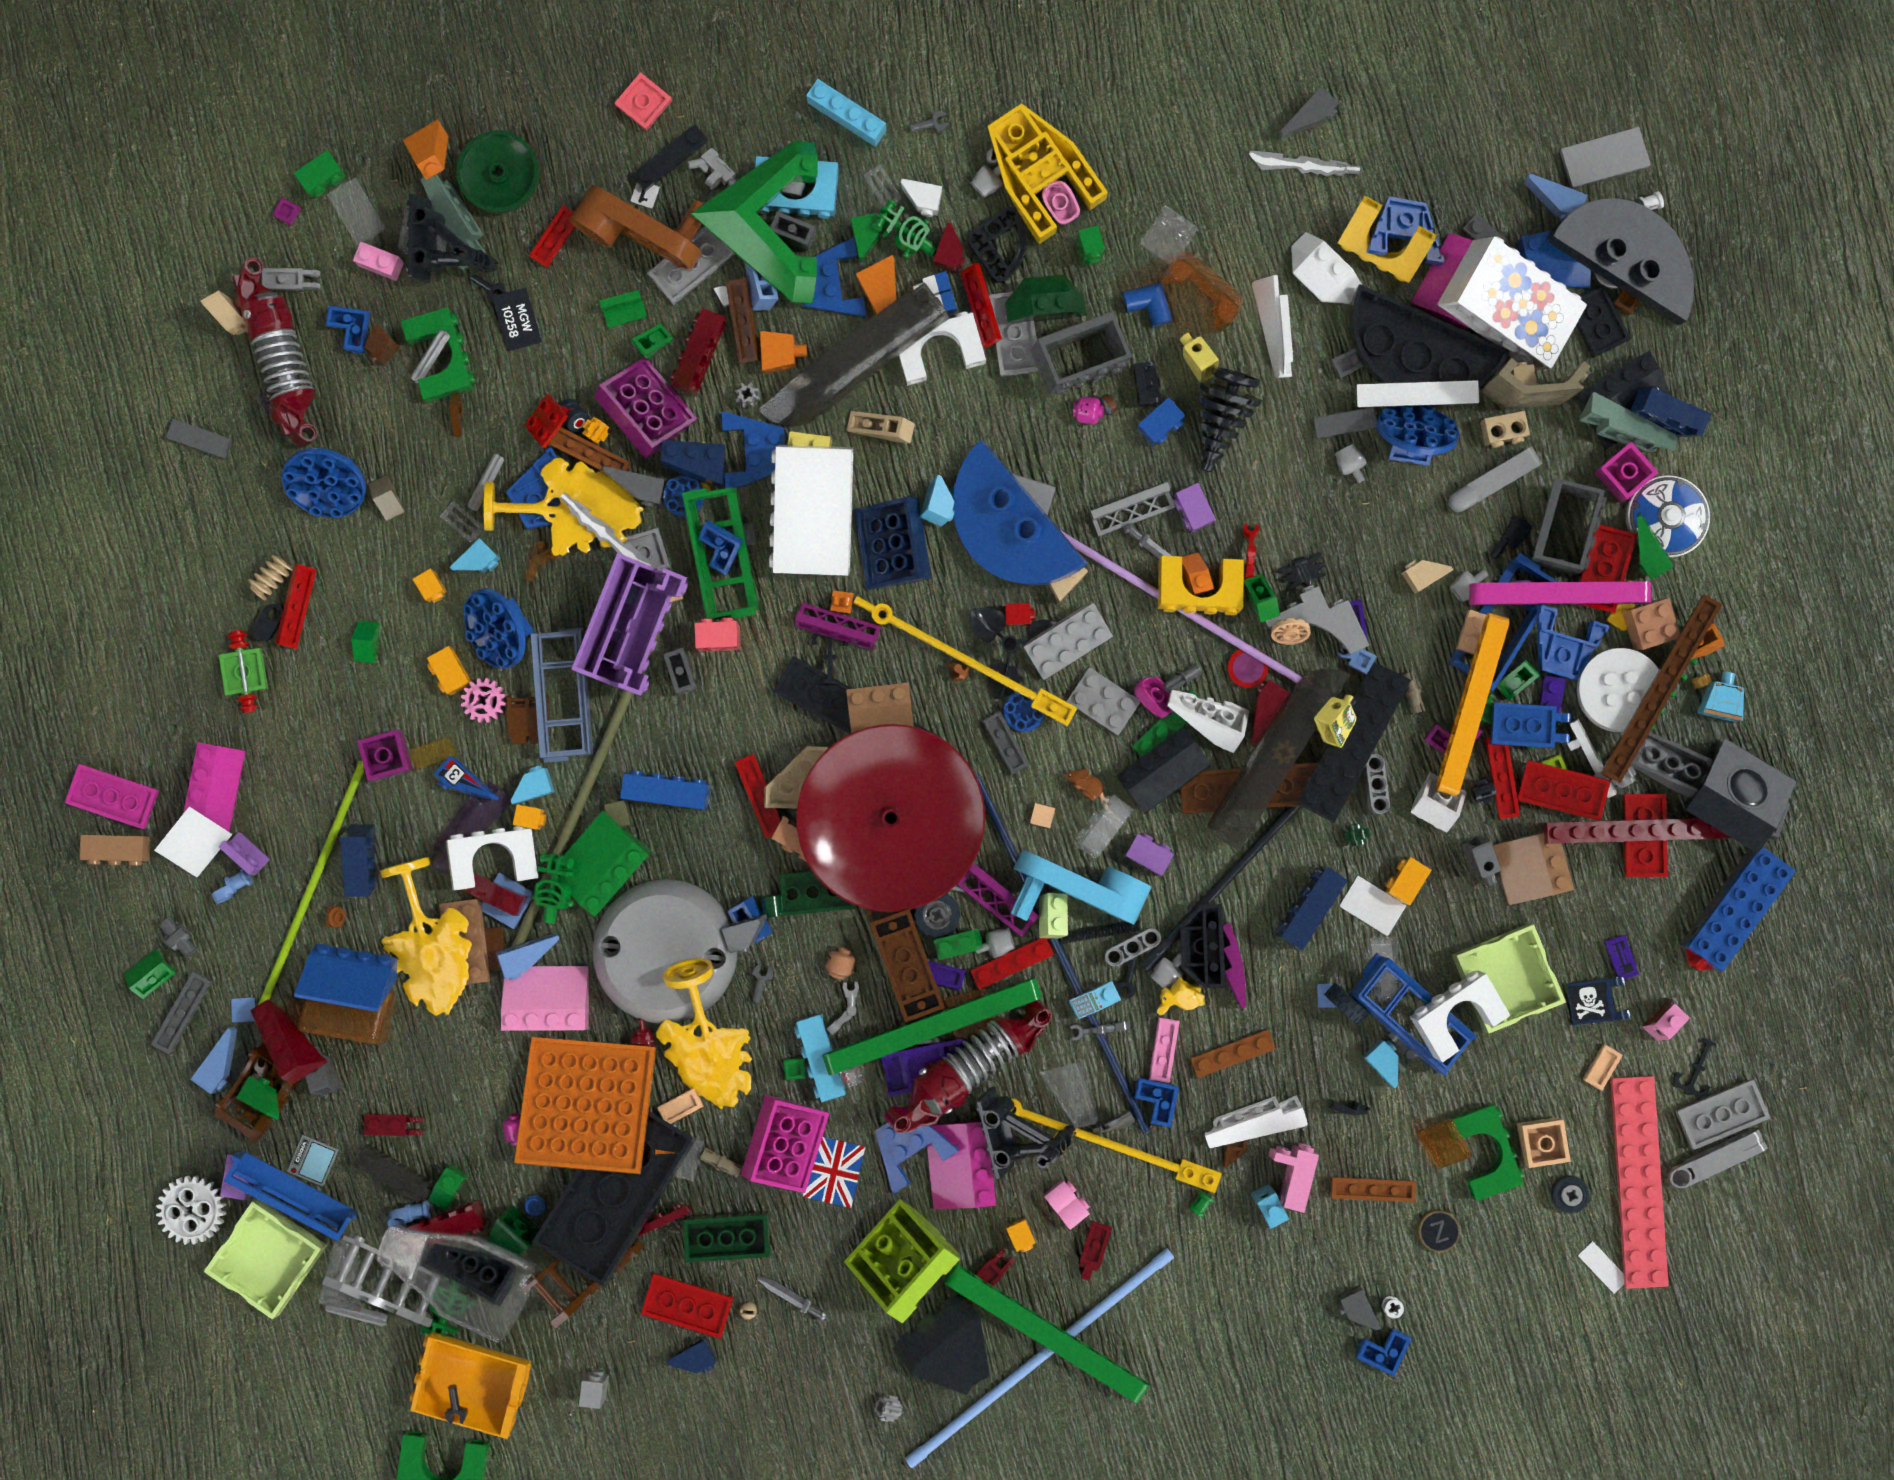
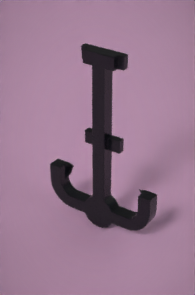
M814 633L812 645H817L816 638L824 635ZM825 636L828 639V655H824L823 659H828L827 679L822 680V685H836V680L831 679L832 659L836 660V655H832V639L834 638ZM843 642L842 645H843V646H848V643H847V642Z
M1706 1038L1702 1039L1705 1046L1698 1063H1693L1692 1067L1695 1070L1689 1084L1683 1085L1679 1082V1078L1682 1076L1681 1073L1676 1072L1674 1075V1084L1683 1089L1687 1095L1706 1096L1711 1089V1086L1705 1085L1704 1091L1699 1092L1694 1087L1700 1070L1705 1071L1706 1069L1702 1065L1710 1046L1716 1047L1717 1043Z

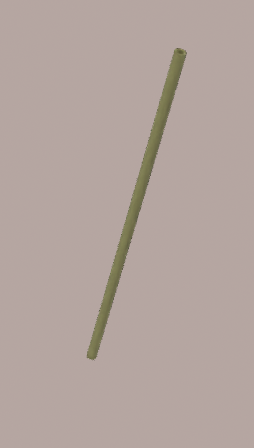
M657 632V635H656V637H655V640H657V638H658V636H659V633H658V632ZM625 690L622 692L553 850V853L558 856L563 855L633 693ZM544 872L541 880L551 879V874ZM532 899L511 947L525 943L540 908V905L535 904V899Z

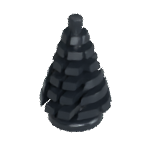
M1214 366L1212 374L1219 379L1227 381V386L1200 382V389L1216 396L1200 395V402L1216 409L1215 411L1206 408L1200 409V416L1216 422L1213 424L1201 421V429L1212 433V436L1201 434L1202 443L1209 445L1208 448L1201 447V454L1206 456L1201 466L1205 472H1212L1215 460H1221L1224 456L1223 453L1219 452V449L1227 450L1232 445L1230 442L1223 440V437L1236 439L1239 435V432L1226 426L1244 428L1247 423L1245 420L1230 414L1251 418L1255 411L1240 404L1259 407L1263 402L1255 396L1238 391L1239 387L1256 388L1260 385L1261 380L1241 372Z

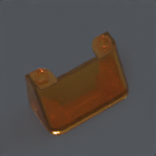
M1181 252L1158 280L1165 286L1171 282L1181 284L1186 278L1192 281L1217 303L1211 311L1215 314L1213 327L1221 332L1236 318L1243 305V297L1192 252Z
M389 991L378 1012L305 999L297 1031L370 1044L385 1043L388 1039L396 992Z

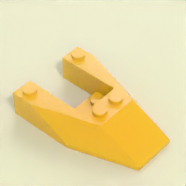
M1022 103L988 125L1005 189L1038 244L1056 233L1057 226L1035 194L1063 175L1067 177L1089 211L1107 199V190L1074 142Z

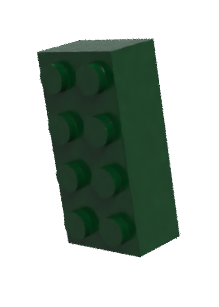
M769 1211L685 1216L683 1219L685 1263L765 1258L771 1255Z

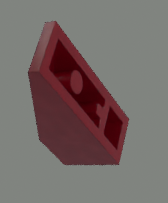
M1270 679L1266 683L1262 681L1255 691L1258 695L1255 698L1250 744L1253 746L1257 744L1290 694Z
M473 872L475 887L462 889L463 891L513 916L520 915L528 898L527 896Z

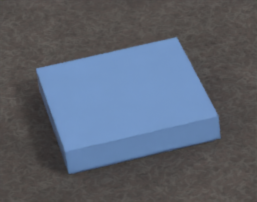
M498 873L494 882L528 898L519 916L508 914L484 901L481 902L482 911L515 929L532 901L531 893L535 892L504 874Z

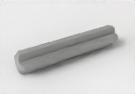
M438 331L412 373L411 379L418 383V379L424 378L450 338L446 331Z
M498 454L493 455L467 504L468 508L474 511L479 510L484 500L485 481H494L504 462L502 456Z
M329 1300L325 1307L326 1312L379 1326H384L387 1322L388 1316L386 1314L334 1300Z

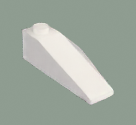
M1176 690L1170 692L1167 706L1213 744L1234 753L1245 736L1249 710L1228 701H1224L1222 704L1214 702V699L1209 697L1203 700L1190 693Z

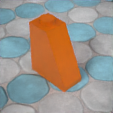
M438 119L403 139L413 160L426 180L443 171L445 166L449 136Z
M891 255L856 273V279L879 321L883 319L888 321L895 317V313H897L894 258Z

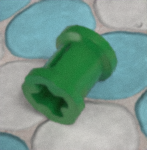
M1199 1190V1195L1188 1208L1203 1218L1205 1216L1204 1212L1210 1203H1214L1215 1200Z

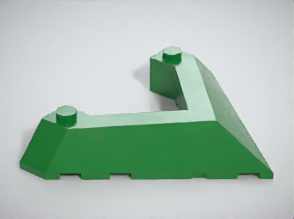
M793 141L690 215L707 227L706 229L720 241L722 240L727 244V247L753 270H757L775 289L780 290L791 303H813L817 278V257L796 256L758 215L765 206L772 202L791 183L813 184L818 176V155L815 143Z

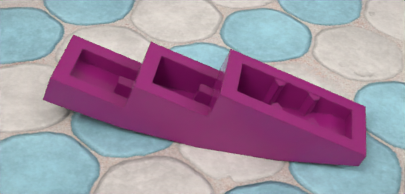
M1226 922L1223 924V934L1228 945L1224 946V956L1230 967L1225 968V977L1239 1008L1243 1009L1246 1008L1244 967L1230 922Z

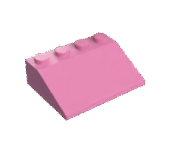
M531 966L518 979L509 980V978H504L501 1031L586 1030L589 1028V966Z

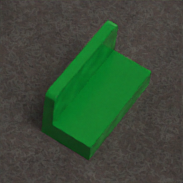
M639 290L599 300L608 328L647 318Z
M155 949L127 971L125 979L128 988L144 999L173 976L175 970L162 959L160 951Z

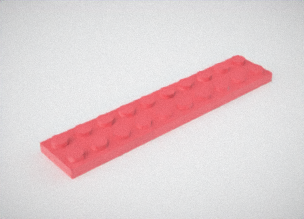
M1654 1076L1610 1078L1624 1287L1627 1289L1668 1286Z

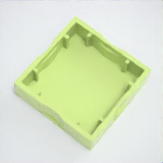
M1526 924L1452 954L1462 980L1472 971L1478 970L1487 974L1510 1014L1509 1017L1492 1027L1484 1023L1476 1007L1471 1002L1480 1026L1485 1033H1492L1514 1024L1528 1015L1539 1014L1566 1003L1557 979L1548 965L1545 950L1534 924Z
M256 1199L246 1209L235 1225L230 1238L220 1247L204 1272L226 1288L239 1293L249 1304L271 1319H274L281 1314L327 1247V1244L275 1208Z

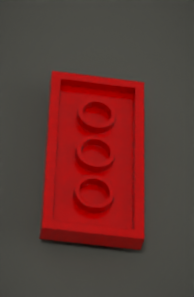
M1600 524L1596 533L1592 535L1596 537L1591 552L1587 553L1590 561L1585 572H1582L1579 582H1624L1637 534ZM1618 604L1578 605L1615 614Z
M1527 760L1518 801L1601 821L1611 780Z
M1623 794V821L1667 819L1666 794ZM1667 840L1625 841L1624 877H1668Z
M653 1273L641 1315L721 1339L734 1297Z

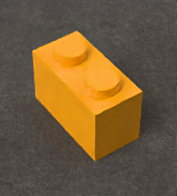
M447 646L427 658L429 664H427L428 669L432 675L436 674L439 682L437 684L442 693L446 692L448 695H453L469 686V682H472L452 647Z
M1406 857L1405 859L1402 858L1398 863L1396 875L1394 877L1391 876L1387 881L1385 892L1403 904L1411 905L1432 870L1412 857Z

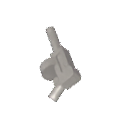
M712 148L705 152L701 158L687 161L688 168L694 169L699 167L704 173H707L709 169L712 174L706 179L705 184L711 190L720 183L724 186L727 184L729 186L736 182L734 179L735 173L718 157L719 154Z

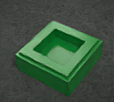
M803 1057L783 1059L785 1081L806 1078L805 1059Z

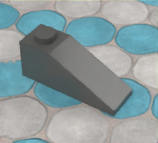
M1320 87L1280 131L1277 138L1283 140L1319 126L1327 119L1330 121L1338 112L1336 108L1339 102Z
M601 466L600 471L636 500L642 501L641 505L653 507L654 504H660L664 479Z

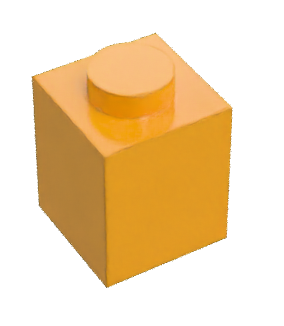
M431 568L413 578L422 596L428 602L432 601L435 603L444 597L443 594L447 592L436 572Z
M517 805L513 825L541 830V826H545L547 815L544 814L545 810Z
M1025 1217L1006 1225L1016 1252L1021 1250L1023 1253L1033 1248V1244L1036 1242Z

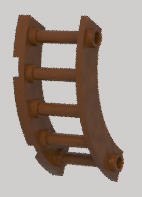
M640 1241L636 1242L633 1246L631 1245L616 1272L644 1248ZM558 1258L551 1262L540 1274L534 1273L526 1280L528 1285L522 1290L525 1294L530 1288L534 1287L555 1311L553 1314L556 1317L550 1322L555 1329L567 1320L590 1295L594 1294L601 1287L598 1283L578 1272L586 1281L585 1285L587 1287L580 1294L577 1291L575 1292L554 1269V1266L561 1261ZM546 1274L552 1278L568 1297L570 1303L566 1307L564 1305L561 1306L539 1281Z

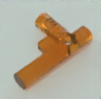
M537 541L526 576L527 581L534 582L538 566H545L547 558L554 561L559 559V555L554 556L552 551L544 549L545 543L542 541ZM538 549L542 550L541 554H537Z

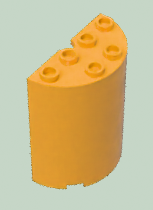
M435 1332L426 1334L423 1342V1347H426L425 1352H422L418 1365H421V1369L417 1371L414 1383L417 1384L416 1389L412 1390L409 1402H412L410 1411L447 1421L445 1412L451 1407L448 1386L455 1384L457 1385L459 1405L467 1408L468 1414L463 1424L460 1423L459 1415L454 1414L453 1424L508 1439L516 1420L517 1409L521 1406L531 1369V1360Z

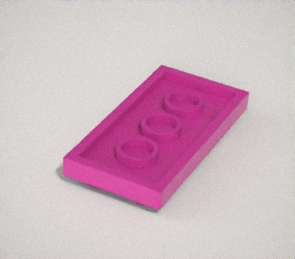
M78 764L65 803L141 829H146L159 790L83 764Z

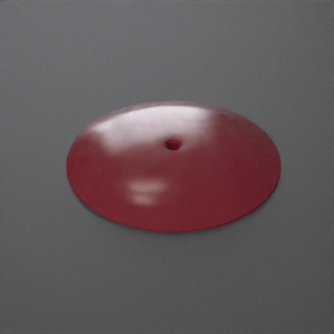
M900 724L876 725L857 730L841 738L830 746L814 763L804 780L798 799L796 814L797 833L803 855L809 867L822 884L832 893L853 905L865 909L884 912L915 909L937 900L956 886L966 875L982 844L985 829V805L975 773L964 757L951 744L941 737L918 727ZM889 812L896 814V818L892 822L885 820V816Z

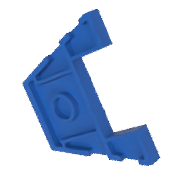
M1389 196L1384 202L1368 245L1367 253L1384 256L1387 253V237L1410 241L1418 225L1433 233L1434 225L1427 203ZM1435 238L1423 263L1439 266L1444 263L1443 255L1440 256L1438 249L1440 246L1438 239Z
M850 238L815 256L817 257V278L813 303L803 304L804 308L839 312L862 318L866 317L864 297L842 300L837 261L858 258L855 238Z
M721 412L723 432L744 431L746 472L725 473L726 488L733 487L737 489L750 485L760 479L770 477L772 471L775 470V463H772V450L776 449L778 445H785L784 428Z
M552 447L548 448L540 459H537L533 466L506 491L511 503H538L545 499L548 486L541 476V470L554 458H557ZM553 498L548 503V506L557 507L559 503L556 498ZM517 513L526 529L552 525L551 522L545 520L543 515ZM550 514V515H549V516L552 517V518L555 517L554 514Z
M1537 605L1538 670L1578 680L1591 659V653L1595 647L1598 648L1601 643V637L1604 633L1608 632L1610 625L1590 621L1584 641L1553 631L1558 610L1544 605Z
M888 1123L875 1130L893 1194L911 1183L899 1164L931 1143L942 1161L960 1150L958 1146L953 1145L946 1139V1136L937 1132L930 1125L919 1126L911 1133L909 1131L897 1133Z

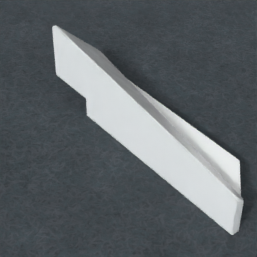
M1273 275L1253 281L1252 288L1274 377L1286 378L1292 377L1291 362H1293L1288 295H1279L1278 275Z
M1297 1095L1281 1103H1278L1274 1096L1216 1117L1213 1121V1129L1210 1132H1206L1205 1137L1209 1148L1305 1127L1308 1123Z

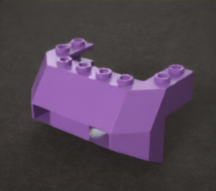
M617 552L571 670L641 696L642 692L645 693L649 686V681L647 680L648 676L641 673L642 671L645 672L648 667V655L655 649L657 643L655 637L657 632L660 633L664 626L662 619L665 613L668 614L672 605L670 599L671 597H680L681 594L685 593L688 585L686 583L687 577L665 568H654ZM633 586L637 590L631 605L625 603L630 587ZM610 641L615 643L610 658L607 659L603 656Z

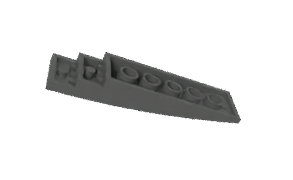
M1649 732L1630 766L1691 799L1703 783L1713 760ZM1787 803L1778 827L1769 839L1774 841L1778 839L1790 803Z

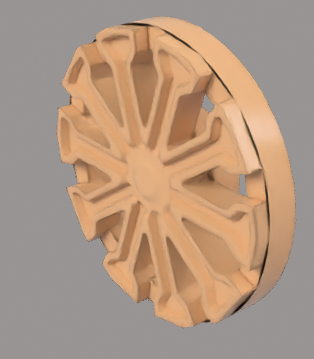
M1288 618L1286 621L1280 620L1276 622V625L1272 626L1271 630L1272 639L1277 643L1285 645L1301 643L1308 639L1311 634L1309 624L1305 623L1302 619L1295 620V618Z

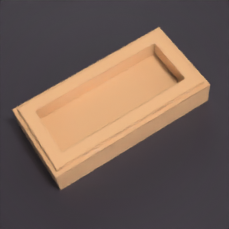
M1602 1044L1582 1080L1602 1091L1623 1055L1611 1047Z
M693 1088L657 1107L662 1119L672 1124L702 1108L704 1105Z

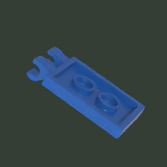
M1494 702L1492 705L1490 744L1554 748L1555 742L1569 743L1570 734H1556L1555 728L1556 722H1571V714L1556 713L1557 707Z

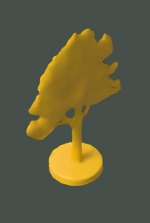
M554 458L541 470V476L548 486L545 499L538 503L495 502L494 482L485 481L484 529L485 531L494 530L496 512L536 513L543 515L545 520L552 523L551 539L553 546L551 550L554 556H564L566 553H569L568 548L577 543V548L580 551L587 553L591 550L589 543L597 536L595 532L587 531V527L580 524L578 518L570 513L569 507L560 499L564 492L590 509L589 513L601 519L615 530L614 535L623 543L627 540V537L621 531L627 528L635 529L641 523L640 511H643V507L635 501L633 496L602 471L595 473L593 469H590L582 461L577 462L571 471H566L569 463L562 458ZM557 497L560 499L561 504L559 506H548V503L553 498ZM550 514H554L555 517L552 518V517H550L549 515H550ZM600 541L602 547H612L608 541Z
M429 857L381 869L380 874L382 878L401 874L413 915L409 931H402L390 937L385 936L381 940V943L384 945L383 949L388 954L392 952L398 957L397 973L403 971L409 975L410 978L403 983V988L409 1001L418 1006V1002L423 999L427 1010L433 1015L437 1016L442 1012L449 1015L453 1004L457 1001L458 996L462 995V991L467 984L466 981L469 979V964L466 962V959L468 958L472 943L459 935L460 931L463 933L467 932L468 920L454 908H448L441 915L440 919L427 918L423 914L411 877V871L430 865ZM422 922L431 926L433 929L432 933L429 935L425 933Z
M704 958L683 960L669 966L664 971L662 977L665 985L670 988H688L694 1009V1021L691 1024L680 1026L678 1023L664 1020L656 1031V1036L664 1045L668 1042L671 1043V1047L665 1051L664 1056L675 1067H678L677 1073L681 1076L684 1084H687L690 1089L694 1088L699 1096H703L720 1109H723L724 1106L735 1107L738 1103V1090L744 1092L745 1095H748L751 1090V1076L749 1072L739 1070V1066L742 1065L743 1061L750 1063L752 1060L746 1051H740L743 1044H748L750 1040L748 1036L749 1031L744 1028L716 1029L706 1019L697 985L707 981L712 976L714 971L712 963ZM699 1025L702 1031L701 1037L693 1034L694 1029Z

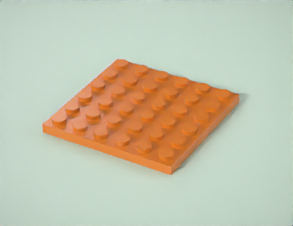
M532 1037L514 1163L641 1174L656 1048Z

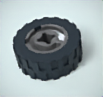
M944 894L937 900L924 906L915 908V922L918 928L925 935L933 938L948 936L956 929L960 921L958 904L948 894Z
M1336 982L1324 994L1358 1026L1370 1014Z

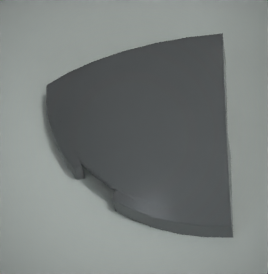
M1126 1110L1110 1120L1108 1118L1091 1129L1094 1133L1111 1132L1135 1123V1119L1131 1112Z

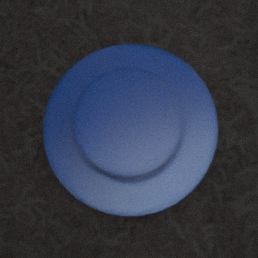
M532 1195L526 1199L524 1209L530 1216H539L545 1210V1201L538 1195Z

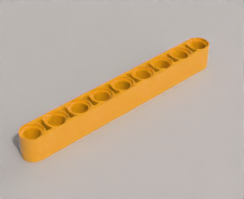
M1487 613L1484 619L1437 779L1436 791L1453 796H1458L1508 630L1509 618Z

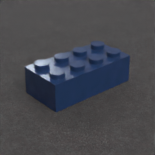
M1320 866L1319 869H1314L1310 875L1311 882L1308 886H1303L1298 894L1300 899L1297 903H1292L1287 911L1289 916L1285 921L1281 920L1276 928V931H1278L1276 936L1297 950L1303 951L1348 882L1347 879L1327 866Z

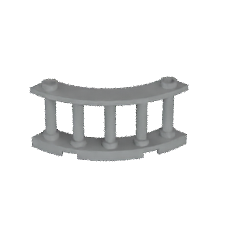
M344 1235L343 1240L352 1243L338 1275H335L333 1279L325 1276L322 1284L393 1313L396 1309L397 1315L430 1327L433 1320L426 1317V1309L439 1280L449 1284L450 1279L444 1277V1274L434 1268L432 1271H429L364 1243L365 1239L353 1235L350 1238ZM359 1247L366 1249L367 1253L354 1281L350 1285L345 1284L347 1281L345 1278ZM375 1254L388 1260L374 1291L371 1290L369 1294L361 1291L363 1287L361 1284ZM395 1263H399L410 1269L396 1300L394 1299L391 1303L382 1299V1292ZM417 1272H421L431 1276V1280L418 1309L415 1308L413 1312L404 1308V1301Z

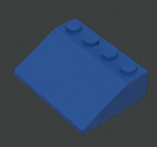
M316 944L308 956L294 997L378 1012L397 979L398 958L388 955L370 954L366 951L359 952L349 950L348 948H337L327 944Z

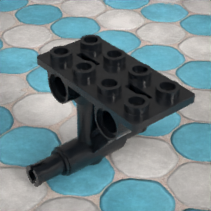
M409 194V200L407 201V210L409 212L407 222L408 242L406 245L408 252L406 271L409 278L428 284L431 283V272H440L447 266H469L480 271L488 270L490 272L498 269V266L494 265L498 264L496 259L491 258L489 254L482 250L468 246L445 226L444 216L431 210V201L415 194ZM437 234L452 246L450 251L453 252L437 250Z
M995 1086L990 1087L977 1100L976 1109L981 1117V1129L986 1137V1149L991 1157V1169L995 1173L996 1180H1000L1014 1166V1161L1023 1160L1025 1157L1038 1156L1036 1158V1161H1039L1037 1165L1040 1168H1047L1050 1163L1056 1162L1062 1154L1066 1153L1067 1148L1072 1143V1138L1076 1136V1132H1074L1076 1129L1072 1125H1067L1063 1130H1059L1054 1136H1051L1012 1113L1014 1110L1013 1100L1007 1096L998 1097ZM1013 1129L1032 1139L1033 1142L1024 1143L1020 1137L1014 1136Z

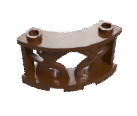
M264 1042L258 1048L255 1046L248 1055L250 1059L242 1074L224 1098L221 1097L214 1106L216 1108L214 1117L222 1119L248 1136V1140L254 1144L259 1141L272 1125V1117L260 1114L259 1110L254 1113L255 1108L236 1098L248 1077L251 1076L255 1079H258L259 1076L265 1079L269 1078V1086L274 1088V1081L277 1079L275 1084L279 1083L281 1085V1089L276 1090L279 1113H281L290 1099L288 1097L290 1092L299 1083L297 1081L292 1085L280 1078ZM261 1057L273 1065L272 1071H269L268 1062H265L264 1067L260 1066ZM232 1103L237 1104V1108L233 1112L244 1110V1113L238 1118L226 1112V1109ZM246 1117L253 1128L249 1127L241 1120Z

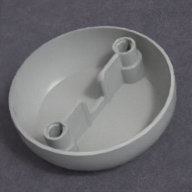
M674 879L651 880L628 889L608 907L595 932L593 962L601 987L615 1005L635 1018L661 1024L664 1020H670L675 1023L683 1022L694 1018V1009L688 988L673 989L666 986L662 975L669 966L677 962L693 958H704L711 961L714 970L712 976L707 981L697 985L705 1012L724 994L736 968L738 952L729 953L721 930L732 923L729 915L723 906L708 892L684 881ZM611 940H616L618 944H612L608 942H610ZM717 951L720 952L722 956L710 954ZM713 960H718V961H721V962H720V963H715Z

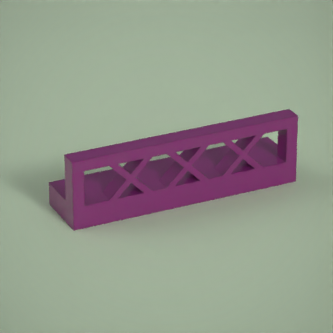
M803 602L795 618V627L873 651L881 626ZM808 610L814 612L816 618L809 615H805L804 611ZM826 617H831L834 619L835 623L828 622L822 619ZM845 623H851L853 624L855 629H851L842 625ZM868 628L874 630L875 633L871 635L861 631Z
M976 864L971 866L966 875L957 884L964 892L1020 937L1039 917V915L1032 911L1027 924L1022 930H1019L1014 926L1013 917L1017 916L1011 913L1010 915L998 913L997 904L1005 903L1009 906V912H1011L1017 898ZM969 876H972L977 880L978 889H969L963 883ZM989 890L993 893L994 902L982 900L981 891Z

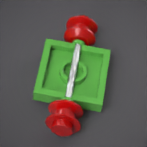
M243 630L231 631L230 635L227 636L232 641L228 647L235 650V652L219 655L225 696L242 694L236 699L242 704L238 710H242L243 713L256 712L255 708H258L259 705L254 704V700L258 696L251 694V692L268 689L262 648L244 650L243 648L249 645L248 642L244 641V637L248 634L243 633Z

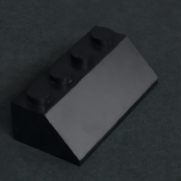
M1182 727L1116 776L1125 791L1141 811L1146 814L1210 767L1211 764L1196 741Z

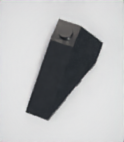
M434 1244L424 1260L425 1264L499 1307L512 1287L517 1270L516 1265L499 1255L441 1244Z

